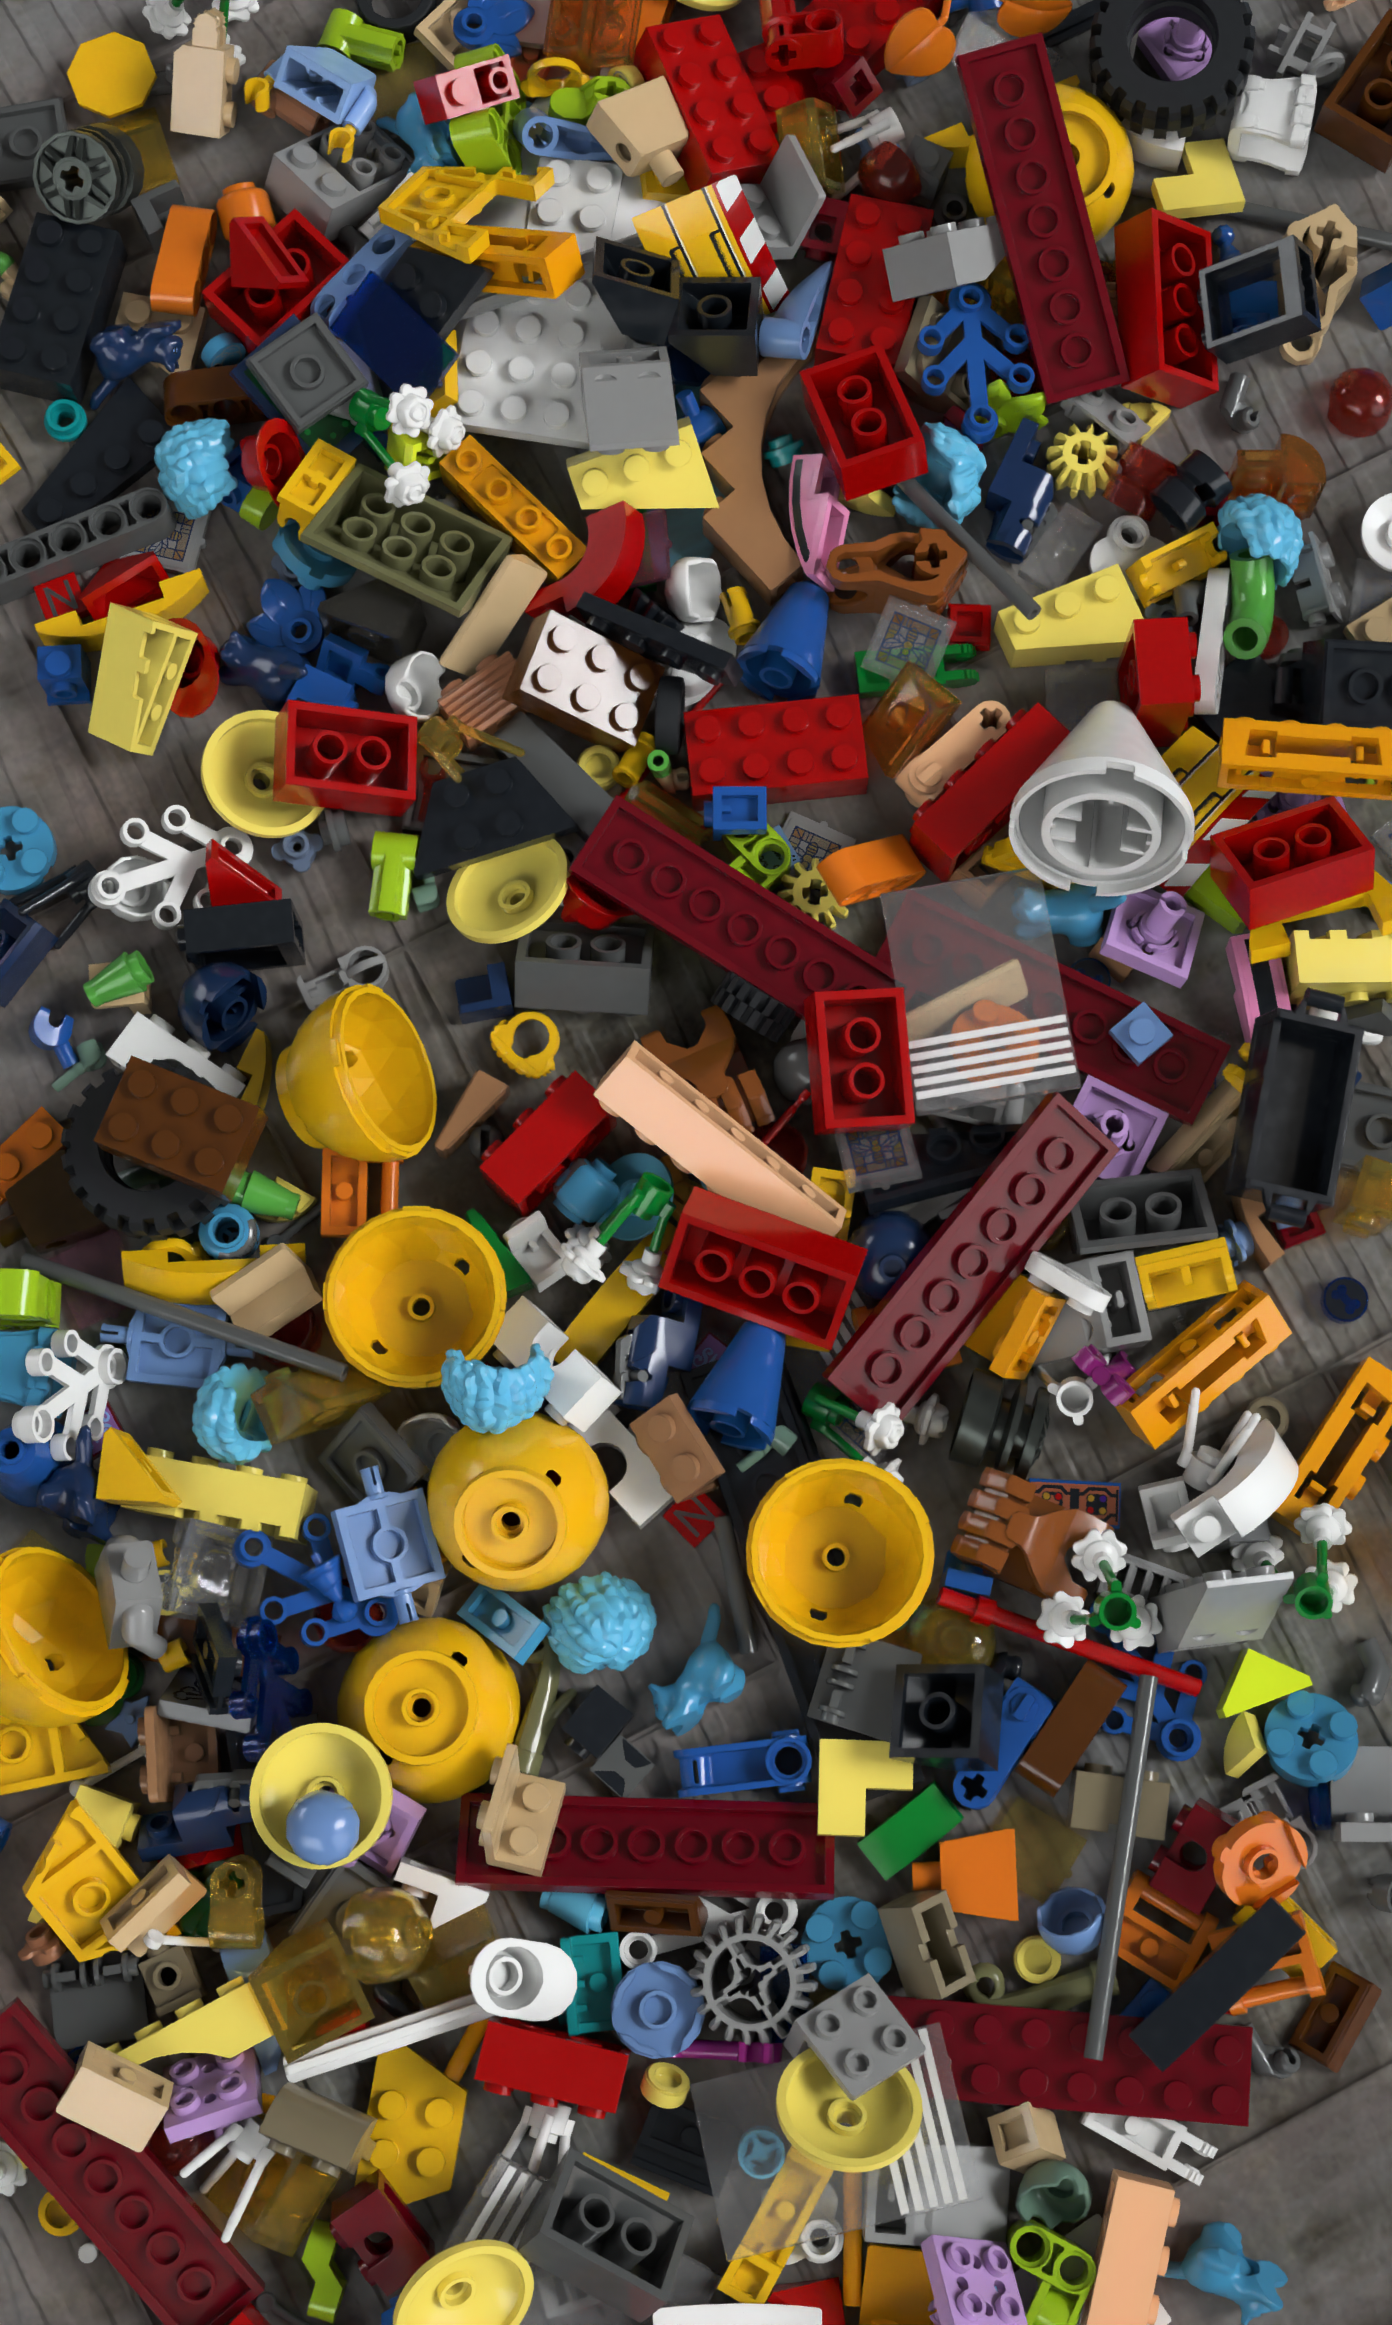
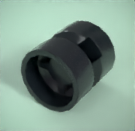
M1194 449L1176 466V476L1167 475L1149 493L1152 503L1161 515L1184 534H1189L1206 517V507L1216 508L1233 491L1232 483L1225 472L1208 455L1198 449Z

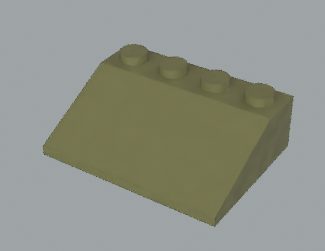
M358 463L301 533L300 541L458 618L470 611L506 555H509L514 537L427 495L418 504L403 505L397 508L393 503H387L384 499L387 490L384 482L389 477Z

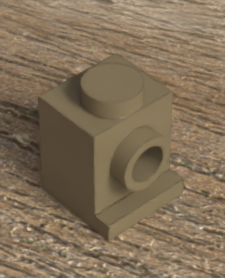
M161 1945L158 1950L149 1948L146 1952L148 1960L138 1964L156 2006L155 2011L159 2018L210 1994L189 1946ZM165 1967H171L176 1972L177 1978L172 1985L165 1984L161 1978V1973Z

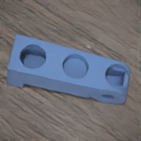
M384 225L316 295L310 307V316L317 312L335 337L342 338L350 335L358 326L361 311L406 249L414 243L412 238Z

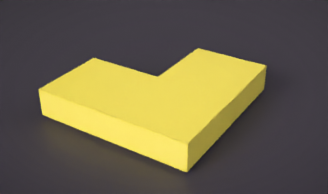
M1224 138L1185 142L1182 159L1188 175L1153 178L1151 192L1157 210L1176 218L1183 219L1243 212L1246 201Z
M820 1739L817 1836L865 1837L866 1789L912 1791L913 1763L889 1758L890 1743L886 1741Z

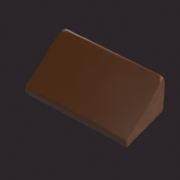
M606 1890L605 1892L611 1931L702 1937L708 1920V1910L698 1896Z
M1332 1961L1323 1977L1326 1995L1311 1999L1287 2044L1331 2071L1338 2073L1379 1999L1382 1990L1374 1983Z

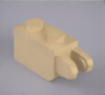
M214 7L203 11L204 13L197 14L193 23L195 27L192 30V40L183 44L174 52L170 131L220 139L229 133L230 128H234L236 123L237 103L231 101L232 84L236 85L238 82L240 63L238 58H234L235 45L226 44L225 23L227 22L225 21L226 17L223 15L224 12Z

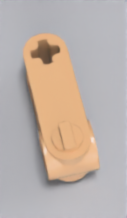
M993 700L983 701L930 748L916 756L900 772L895 780V783L905 792V797L909 803L917 808L928 799L935 803L946 792L943 786L957 770L963 769L966 772L977 762L974 759L975 754L989 739L993 738L997 742L1007 732L1005 726L1011 719L1010 712L1000 702Z

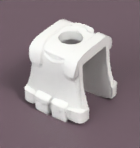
M1301 74V77L1266 79L1256 75H1248L1247 84L1242 95L1235 98L1234 116L1231 121L1227 144L1230 158L1238 162H1246L1248 160L1262 163L1284 171L1285 175L1299 176L1306 160L1317 96L1316 75Z

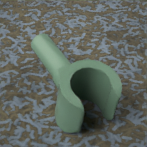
M435 877L424 879L425 885L412 888L419 913L435 909L440 905Z
M90 1039L76 1047L81 1061L74 1064L73 1067L51 1084L58 1093L79 1075L101 1069L106 1065L107 1056L100 1042Z
M784 1425L776 1426L775 1437L771 1446L767 1444L765 1450L750 1452L736 1465L743 1473L767 1455L771 1448L784 1456L795 1443L798 1436Z

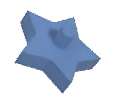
M146 1696L133 1703L125 1701L120 1715L111 1721L105 1730L122 1733L129 1746L134 1748L138 1741V1718L144 1717V1708L149 1706L150 1696Z

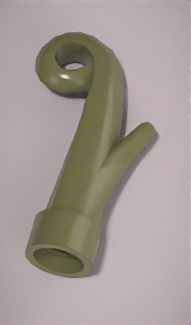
M547 1635L541 1641L543 1648L533 1652L525 1662H541L513 1742V1744L517 1745L520 1772L533 1776H539L544 1758L542 1753L552 1729L563 1711L577 1695V1691L571 1688L556 1699L561 1663L559 1662L558 1655L550 1647Z
M1098 1960L1089 1962L1090 1966L1005 1994V1979L1001 1970L994 1964L979 1962L972 1966L977 1981L965 1986L963 1991L969 2002L1068 2010L1079 2003L1092 1999ZM1116 1975L1112 1996L1120 1995ZM988 1977L993 1980L994 1986L989 1995L978 1990L977 1982L980 1978Z

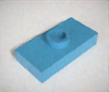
M482 1584L477 1586L456 1613L522 1666L551 1629L504 1591L494 1590Z

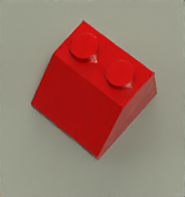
M765 42L738 52L774 135L788 127L805 121L835 116L838 110L828 107L821 99L817 90L816 80L813 77V74L818 70L817 67L786 72L775 71L766 63L764 52L767 44ZM780 49L781 59L784 60V59H785L784 49H782V50Z

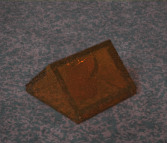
M909 660L862 724L865 741L885 776L891 779L898 777L900 772L916 756L925 752L931 746L962 704V701L918 665Z

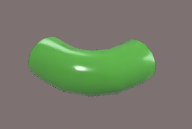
M1244 548L1229 555L1232 587L1229 621L1223 635V642L1231 655L1238 659L1248 660L1257 657L1263 652L1271 634L1275 603L1274 560L1269 555L1254 558L1250 555L1249 548Z

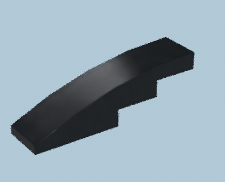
M1271 1896L1214 1948L1196 1969L1167 1994L1165 2000L1131 2030L1129 2037L1162 2072L1165 2071L1245 1995L1305 1935L1306 1931Z

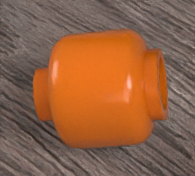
M241 182L230 185L222 190L223 196L216 203V212L223 237L228 242H230L229 223L233 217L263 216L271 228L276 225L269 194L264 189L256 187L254 182Z

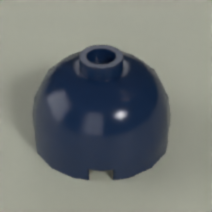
M232 962L208 963L195 971L184 982L178 1001V1016L187 1034L197 1043L213 1051L212 1049H217L222 1053L229 1052L241 1045L257 1027L258 1023L250 1021L256 1014L258 1007L264 1011L267 1003V988L262 978Z
M881 1211L865 1217L848 1240L852 1244L868 1249L856 1286L866 1296L881 1301L932 1238L929 1229L923 1223L921 1224L917 1219L910 1217L909 1214L902 1211Z

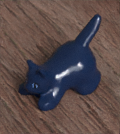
M181 320L148 323L140 327L138 331L133 330L129 324H116L108 326L104 331L98 332L91 340L90 350L96 356L97 366L104 380L92 392L89 403L90 408L93 411L97 410L103 400L121 380L150 362L164 365L169 372L179 369L178 360L181 356L183 340L179 336L173 335V333L182 327Z
M237 631L231 632L230 638L220 646L219 655L224 665L220 666L218 671L219 680L225 685L254 688L260 698H262V703L266 708L275 712L281 711L296 681L307 676L308 670L304 667L305 664L311 666L309 660L300 656L295 650L286 646L270 648L259 644L251 637L239 634Z
M88 1425L80 1428L75 1442L74 1463L56 1469L50 1479L40 1485L36 1495V1505L43 1512L63 1519L62 1528L68 1535L77 1539L85 1537L106 1546L108 1539L113 1536L110 1532V1527L115 1521L116 1513L121 1506L96 1499L99 1472L93 1465L91 1429Z

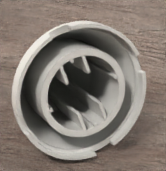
M1103 701L1096 704L1019 789L1011 807L1009 838L1018 859L1027 869L1045 882L1067 891L1070 889V883L1096 887V896H1122L1151 889L1171 878L1183 867L1187 861L1189 847L1194 842L1195 819L1187 796L1132 709L1119 701Z

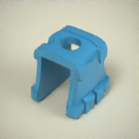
M40 1327L39 1329L18 1332L0 1331V1402L23 1407L40 1405L64 1387L48 1376L33 1377L29 1375L25 1366V1359L29 1350L35 1348L51 1349L52 1335L58 1329ZM56 1357L74 1370L76 1369L77 1359L75 1357ZM61 1413V1414H60L59 1416H57L56 1418H57V1419H60V1418L62 1417L63 1413Z

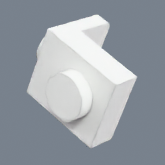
M536 1211L529 1217L518 1219L503 1234L506 1247L528 1273L530 1280L539 1293L567 1275L561 1267L565 1257L564 1251L560 1247L562 1244L550 1231L545 1217L540 1211Z
M1183 1476L1138 1486L1153 1548L1155 1550L1163 1548L1164 1552H1177L1188 1548V1543L1169 1516L1189 1503Z

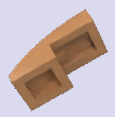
M1231 1196L1237 1222L1242 1221L1247 1226L1254 1242V1253L1252 1255L1264 1271L1285 1254L1259 1219L1265 1214V1206L1262 1202Z

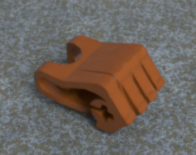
M920 528L919 533H892L873 542L840 545L830 552L825 570L835 589L857 591L849 599H841L837 597L835 592H826L830 599L829 607L840 614L877 613L892 618L896 611L933 626L940 620L942 612L963 583L967 574L966 569L969 565L966 559L968 553L953 541L946 531L931 528ZM909 554L914 555L911 578L890 568L902 556ZM851 559L856 563V565L849 568H837L838 562ZM897 614L899 620L902 621L904 616ZM905 617L903 622L907 623L909 618ZM913 621L912 625L918 627L930 628L916 621Z
M717 1005L701 1010V1015L705 1021V1029L698 1044L686 1049L667 1043L658 1030L640 1037L642 1046L750 1133L755 1131L752 1122L759 1127L775 1120L765 1090L755 1069L748 1070L736 1043L732 1025L724 1011Z
M986 1467L981 1474L979 1482L984 1491L974 1488L969 1495L967 1503L968 1507L975 1513L966 1510L962 1513L958 1522V1529L965 1536L956 1535L950 1552L962 1561L963 1564L983 1569V1574L1040 1599L1050 1598L1053 1600L1055 1592L1064 1591L1071 1597L1080 1596L1085 1603L1088 1593L1085 1588L1072 1581L1065 1562L1066 1552L1070 1547H1073L1074 1542L1084 1539L1090 1529H1097L1102 1534L1106 1529L1114 1531L1113 1527L1087 1512L1079 1509H1067L1034 1495L1037 1485L1015 1475Z

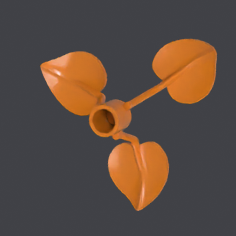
M952 0L943 1L942 12L938 19H936L931 10L919 7L907 12L897 21L890 32L884 50V64L888 72L896 75L924 77L940 72L950 63L955 53L956 39L954 33L944 25L949 18ZM998 0L1003 3L997 12V22L1005 32L1015 37L1022 38L1039 32L1045 34L1063 22L1071 12L1073 4L1071 0Z

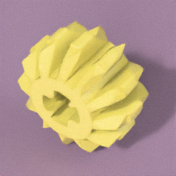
M1092 423L1087 426L1085 432H1080L1079 428L1073 424L1069 427L1068 435L1061 432L1055 435L1053 441L1055 446L1048 447L1045 458L1050 462L1047 465L1046 472L1057 478L1054 485L1056 491L1068 486L1071 488L1069 493L1072 499L1077 497L1079 490H1083L1086 496L1091 499L1095 495L1096 487L1105 491L1110 486V477L1117 474L1119 465L1114 460L1118 455L1117 446L1107 445L1110 438L1108 431L1096 436L1094 435ZM1078 458L1087 460L1086 464L1078 463Z
M818 858L811 860L810 871H806L804 866L797 862L794 864V871L798 878L784 874L781 879L782 884L788 889L779 891L777 896L818 922H824L829 929H836V922L832 915L846 919L849 910L845 906L840 907L818 872L816 868L820 863ZM811 889H820V896L822 897H820L819 904H810V897L808 896H810Z

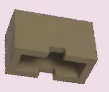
M1085 1762L1084 1771H1072L1065 1827L1108 1833L1109 1824L1118 1825L1124 1777L1112 1775L1113 1766ZM1145 1771L1135 1837L1164 1841L1171 1784L1158 1782L1159 1773Z
M946 1890L911 1891L877 1909L907 1997L943 1999L977 1981L965 1944H958L953 1929L958 1924Z

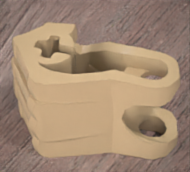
M1337 204L1329 205L1325 209L1302 220L1294 221L1288 226L1286 234L1282 237L1283 239L1294 234L1312 251L1314 267L1316 262H1318L1320 269L1316 279L1322 330L1308 335L1311 336L1310 348L1306 351L1296 350L1291 342L1279 346L1282 358L1295 366L1309 365L1314 361L1321 348L1323 336L1330 326L1333 315L1346 298L1357 275V227L1350 222ZM1280 273L1273 276V280L1277 281L1278 300L1283 316L1286 314L1282 276ZM1330 285L1327 293L1324 294L1322 288Z

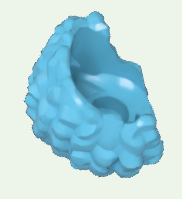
M206 418L194 422L185 421L182 425H174L171 431H166L155 448L154 460L160 470L158 482L163 490V494L167 499L173 501L178 512L184 513L189 520L206 516L210 510H214L217 504L222 501L223 496H228L238 486L236 477L232 476L228 471L229 462L224 458L233 450L235 441L230 438L231 431L229 430L230 425L227 420Z
M925 422L920 430L925 439L928 473L914 478L961 524L964 517L968 516L981 502V488L978 486V483L987 467L985 456L968 436L961 435L958 430L947 427L941 422ZM897 485L893 488L895 496L892 498V504L895 506L896 512L903 516L908 524L922 528L939 529Z
M1251 493L1245 497L1238 496L1235 500L1226 501L1217 514L1219 525L1216 527L1219 532L1218 548L1226 550L1229 555L1244 548H1249L1250 555L1254 558L1269 555L1274 560L1275 590L1277 585L1283 588L1287 586L1294 575V570L1298 567L1299 555L1304 546L1300 519L1287 504L1278 502L1273 497L1262 493Z
M539 1343L531 1345L527 1364L513 1369L501 1366H488L477 1359L465 1360L461 1350L451 1348L446 1351L447 1359L441 1366V1390L446 1402L450 1404V1409L454 1415L459 1417L463 1425H467L471 1430L478 1433L491 1432L492 1434H501L507 1428L521 1423L522 1420L533 1417L534 1413L541 1408L544 1397L548 1395L551 1381L555 1374L550 1368L551 1363L540 1350Z
M244 1363L233 1364L230 1369L227 1366H220L217 1372L204 1379L203 1386L197 1391V1401L193 1404L192 1431L197 1437L199 1445L205 1448L211 1457L220 1460L222 1463L243 1465L252 1461L261 1452H269L272 1448V1443L281 1435L279 1426L286 1406L284 1399L286 1393L285 1383L275 1381L274 1377L266 1370H259L256 1367L248 1370Z
M604 1571L600 1575L593 1577H580L578 1580L579 1584L569 1582L566 1585L560 1586L558 1588L559 1596L551 1597L550 1604L542 1607L544 1614L542 1621L551 1628L547 1633L549 1645L558 1655L559 1662L564 1667L578 1674H587L593 1671L594 1668L601 1671L607 1666L616 1671H624L635 1659L644 1655L649 1650V1645L654 1635V1628L657 1625V1615L652 1605L650 1594L641 1590L635 1581L624 1577L620 1579Z

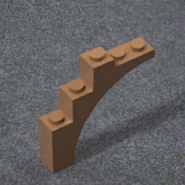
M817 332L809 355L805 360L763 358L760 356L758 376L734 377L710 374L704 380L700 389V406L711 407L720 417L727 430L724 435L718 433L711 437L702 448L701 454L710 481L726 497L719 496L716 498L719 508H706L704 510V516H702L703 534L770 607L783 596L791 584L803 580V567L798 555L784 538L769 507L762 479L761 457L766 431L777 403L799 371L815 357V348L819 335Z

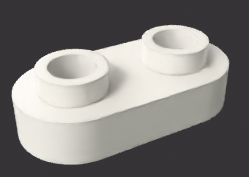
M1033 1251L1024 1266L1031 1273L1028 1278L1029 1282L1050 1293L1053 1292L1054 1288L1069 1297L1066 1303L1070 1307L1085 1315L1091 1316L1094 1310L1103 1313L1112 1297L1101 1286L1043 1253Z

